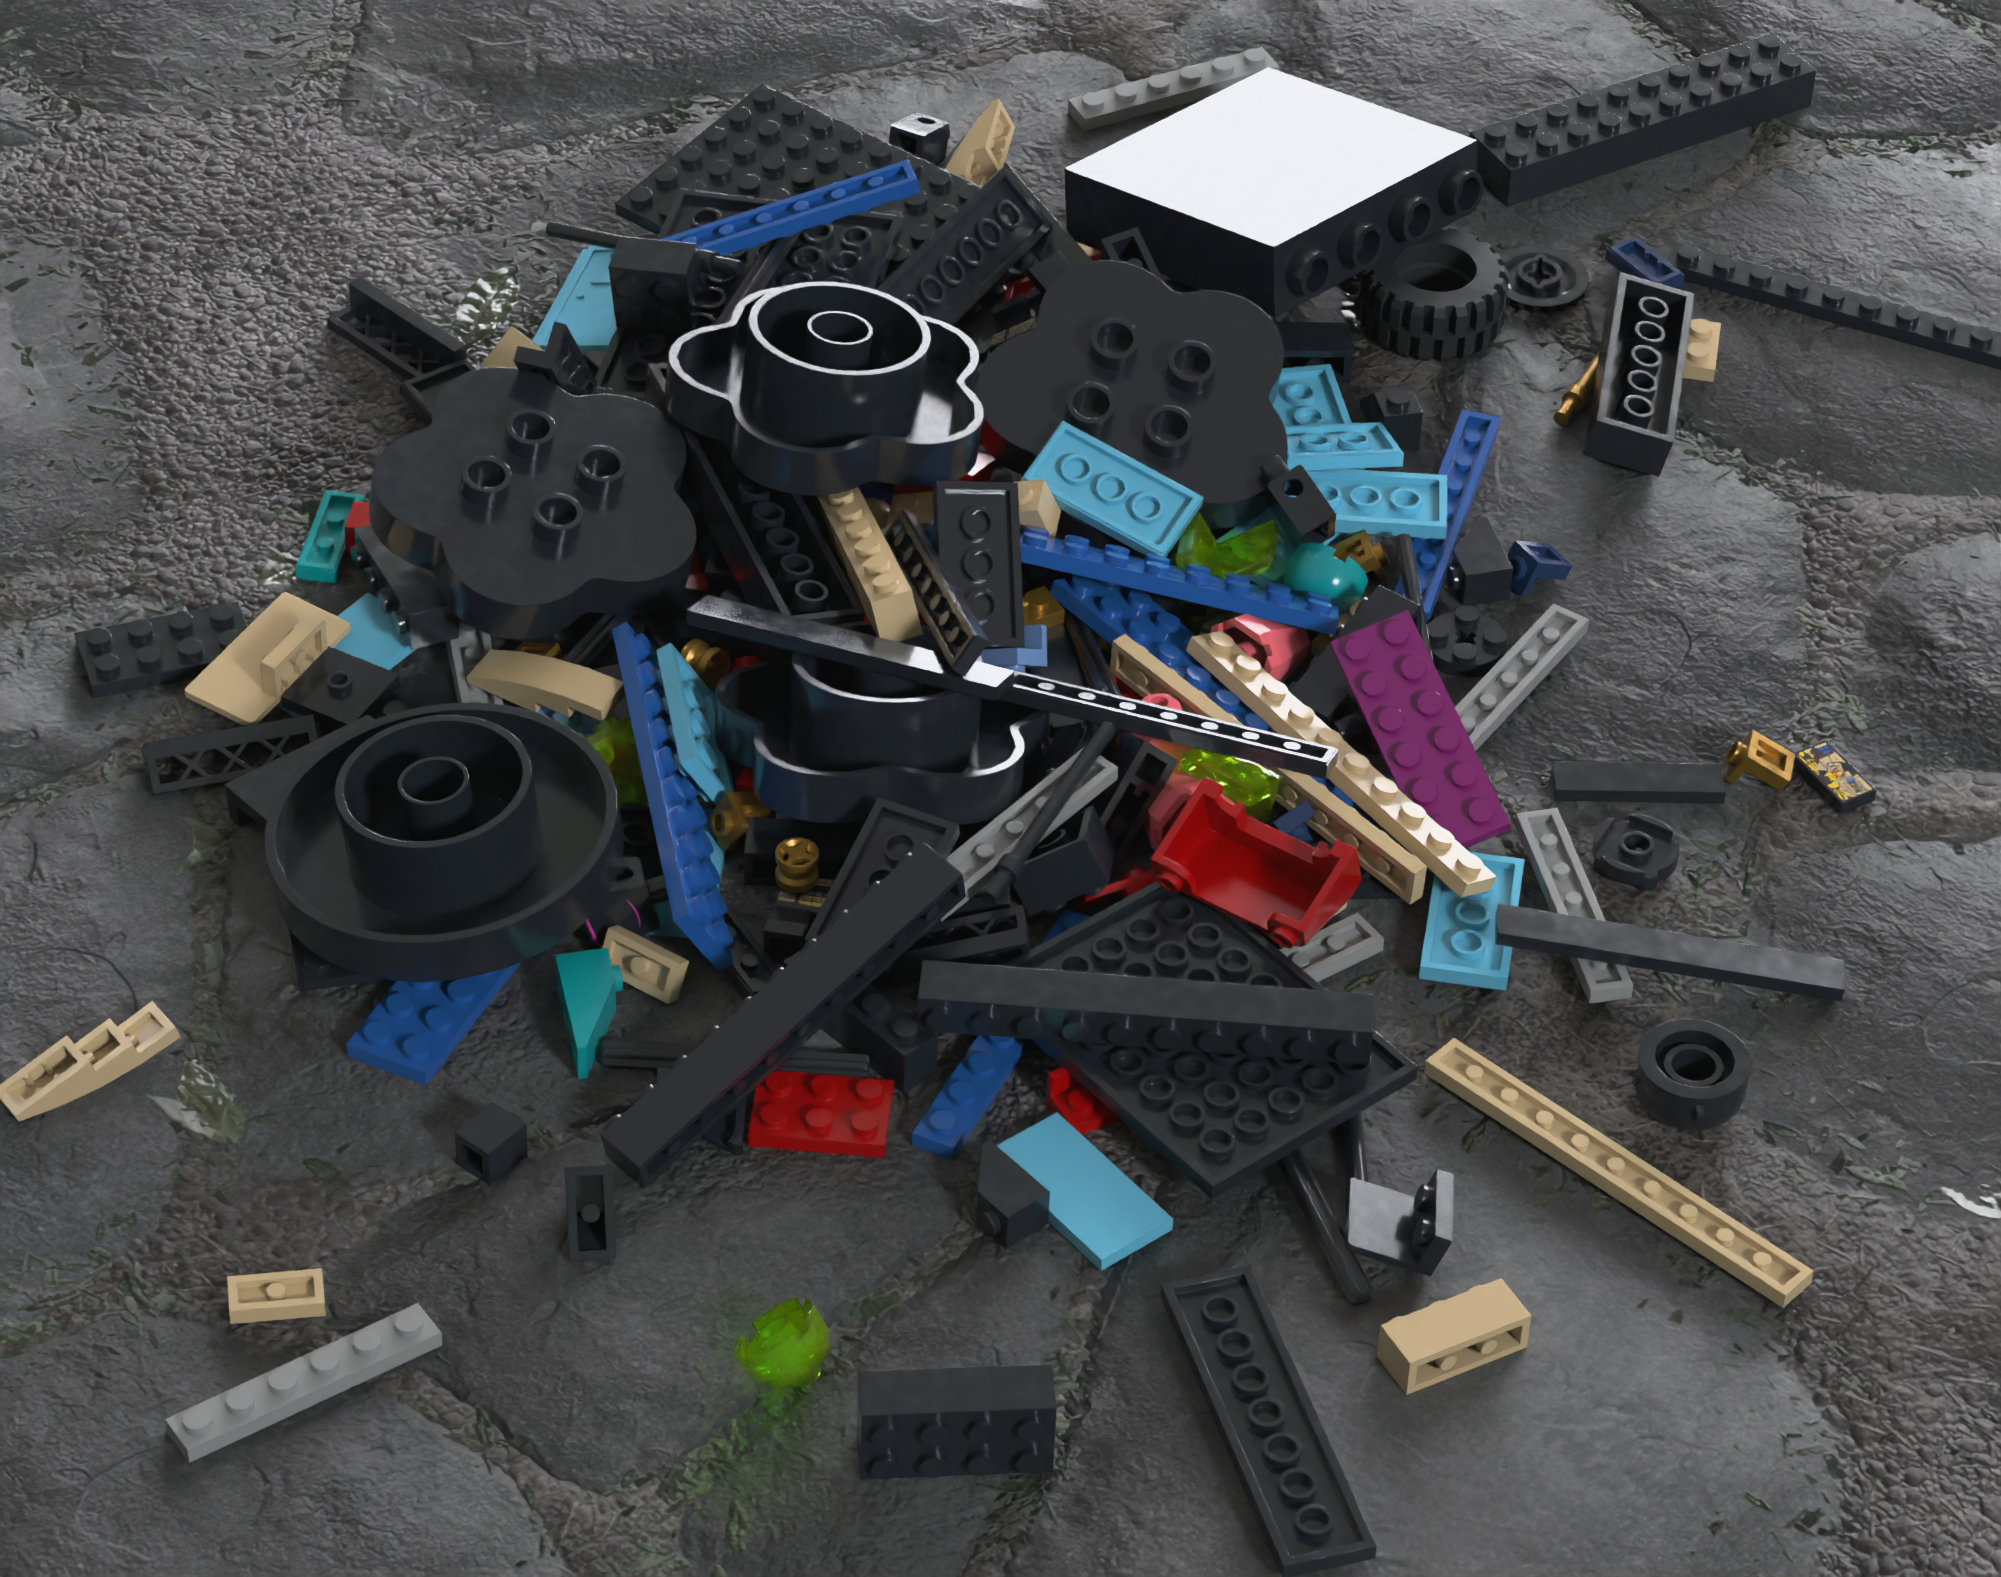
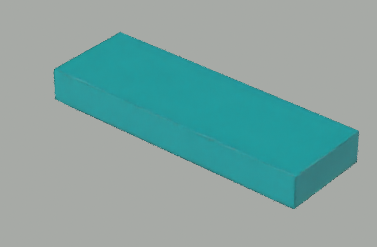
M325 491L295 566L296 578L329 583L337 582L346 559L344 526L353 502H365V495Z

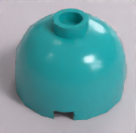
M1315 542L1301 543L1288 560L1284 573V585L1291 588L1290 593L1305 597L1307 592L1328 595L1331 597L1330 603L1337 604L1338 614L1348 612L1352 605L1360 601L1368 584L1365 571L1349 556L1345 562L1334 557L1336 549Z

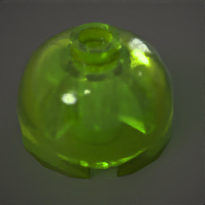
M806 1297L805 1304L803 1305L800 1304L797 1298H792L772 1307L751 1323L756 1332L747 1341L741 1334L735 1343L733 1354L745 1373L756 1383L770 1389H788L795 1386L804 1388L813 1383L821 1374L820 1368L826 1361L831 1345L829 1330L821 1313L813 1302Z

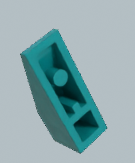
M608 948L555 955L556 990L578 1080L588 1078L616 1011V992L623 991L620 965H612Z

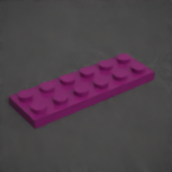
M1406 610L1331 641L1332 652L1398 789L1412 802L1421 806L1426 811V814L1439 826L1449 831L1454 836V839L1465 849L1511 830L1505 811L1409 611Z

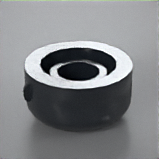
M1698 1019L1672 1020L1654 1027L1644 1036L1639 1046L1638 1068L1632 1083L1635 1086L1637 1097L1641 1104L1656 1119L1678 1129L1705 1130L1729 1121L1738 1113L1746 1098L1751 1058L1743 1041L1723 1026Z

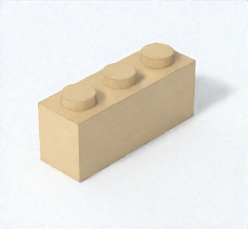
M1500 1278L1485 1285L1474 1286L1467 1292L1444 1301L1433 1302L1426 1308L1405 1316L1395 1317L1380 1326L1377 1357L1404 1393L1408 1395L1526 1348L1531 1314L1503 1279Z

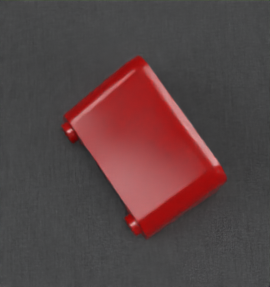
M1204 776L1151 857L1152 867L1157 875V883L1169 892L1178 893L1181 891L1269 934L1276 943L1285 948L1291 949L1293 946H1305L1353 896L1360 885L1362 877L1357 848L1338 839L1330 851L1328 844L1322 841L1318 843L1316 848L1246 815L1244 804L1236 801L1234 806L1226 802L1221 797L1224 786Z

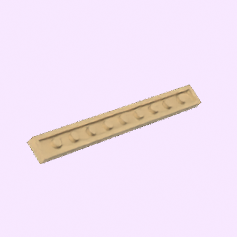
M1218 631L1191 637L1186 651L1278 734L1337 748L1339 750L1337 764L1327 778L1408 851L1417 856L1428 869L1457 895L1463 898L1492 889L1497 876L1483 865L1480 858L1467 851L1454 839V836L1449 831L1443 829L1430 818L1421 806L1415 804L1403 794L1393 781L1387 779L1375 769L1365 756L1357 753L1348 745L1337 731L1329 728L1315 715L1310 707L1302 704L1288 691L1283 683L1275 680L1261 667L1256 659L1250 657L1238 647L1229 635Z
M1126 634L1113 640L1110 662L1111 673L1143 698L1149 694H1167L1178 700L1185 712L1243 725L1235 716L1219 707L1204 692L1197 690L1180 677L1174 669L1167 667L1149 653L1144 646L1139 645ZM1215 753L1290 811L1307 800L1316 813L1306 822L1309 827L1333 845L1338 839L1357 848L1359 865L1410 905L1422 897L1427 866L1417 856L1409 853L1392 840L1386 832L1379 830L1362 817L1356 809L1348 806L1336 797L1326 786L1318 783L1309 775Z
M1453 1038L1425 1060L1424 1073L1782 1308L1811 1284L1814 1272L1812 1269L1457 1039Z

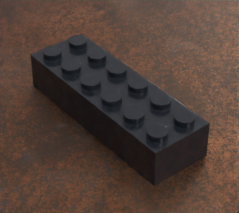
M1620 272L1606 308L1583 455L1599 461L1627 467L1637 472L1660 476L1674 443L1695 294Z

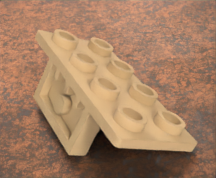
M284 592L185 688V697L243 726L258 724L281 701V696L329 646L334 648L351 631L350 622Z

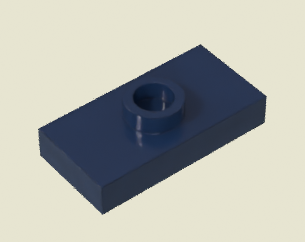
M1636 236L1606 248L1605 260L1622 273L1673 288H1678L1684 284L1685 274Z

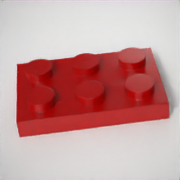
M774 1070L756 1087L748 1132V1146L885 1158L894 1095V1080Z

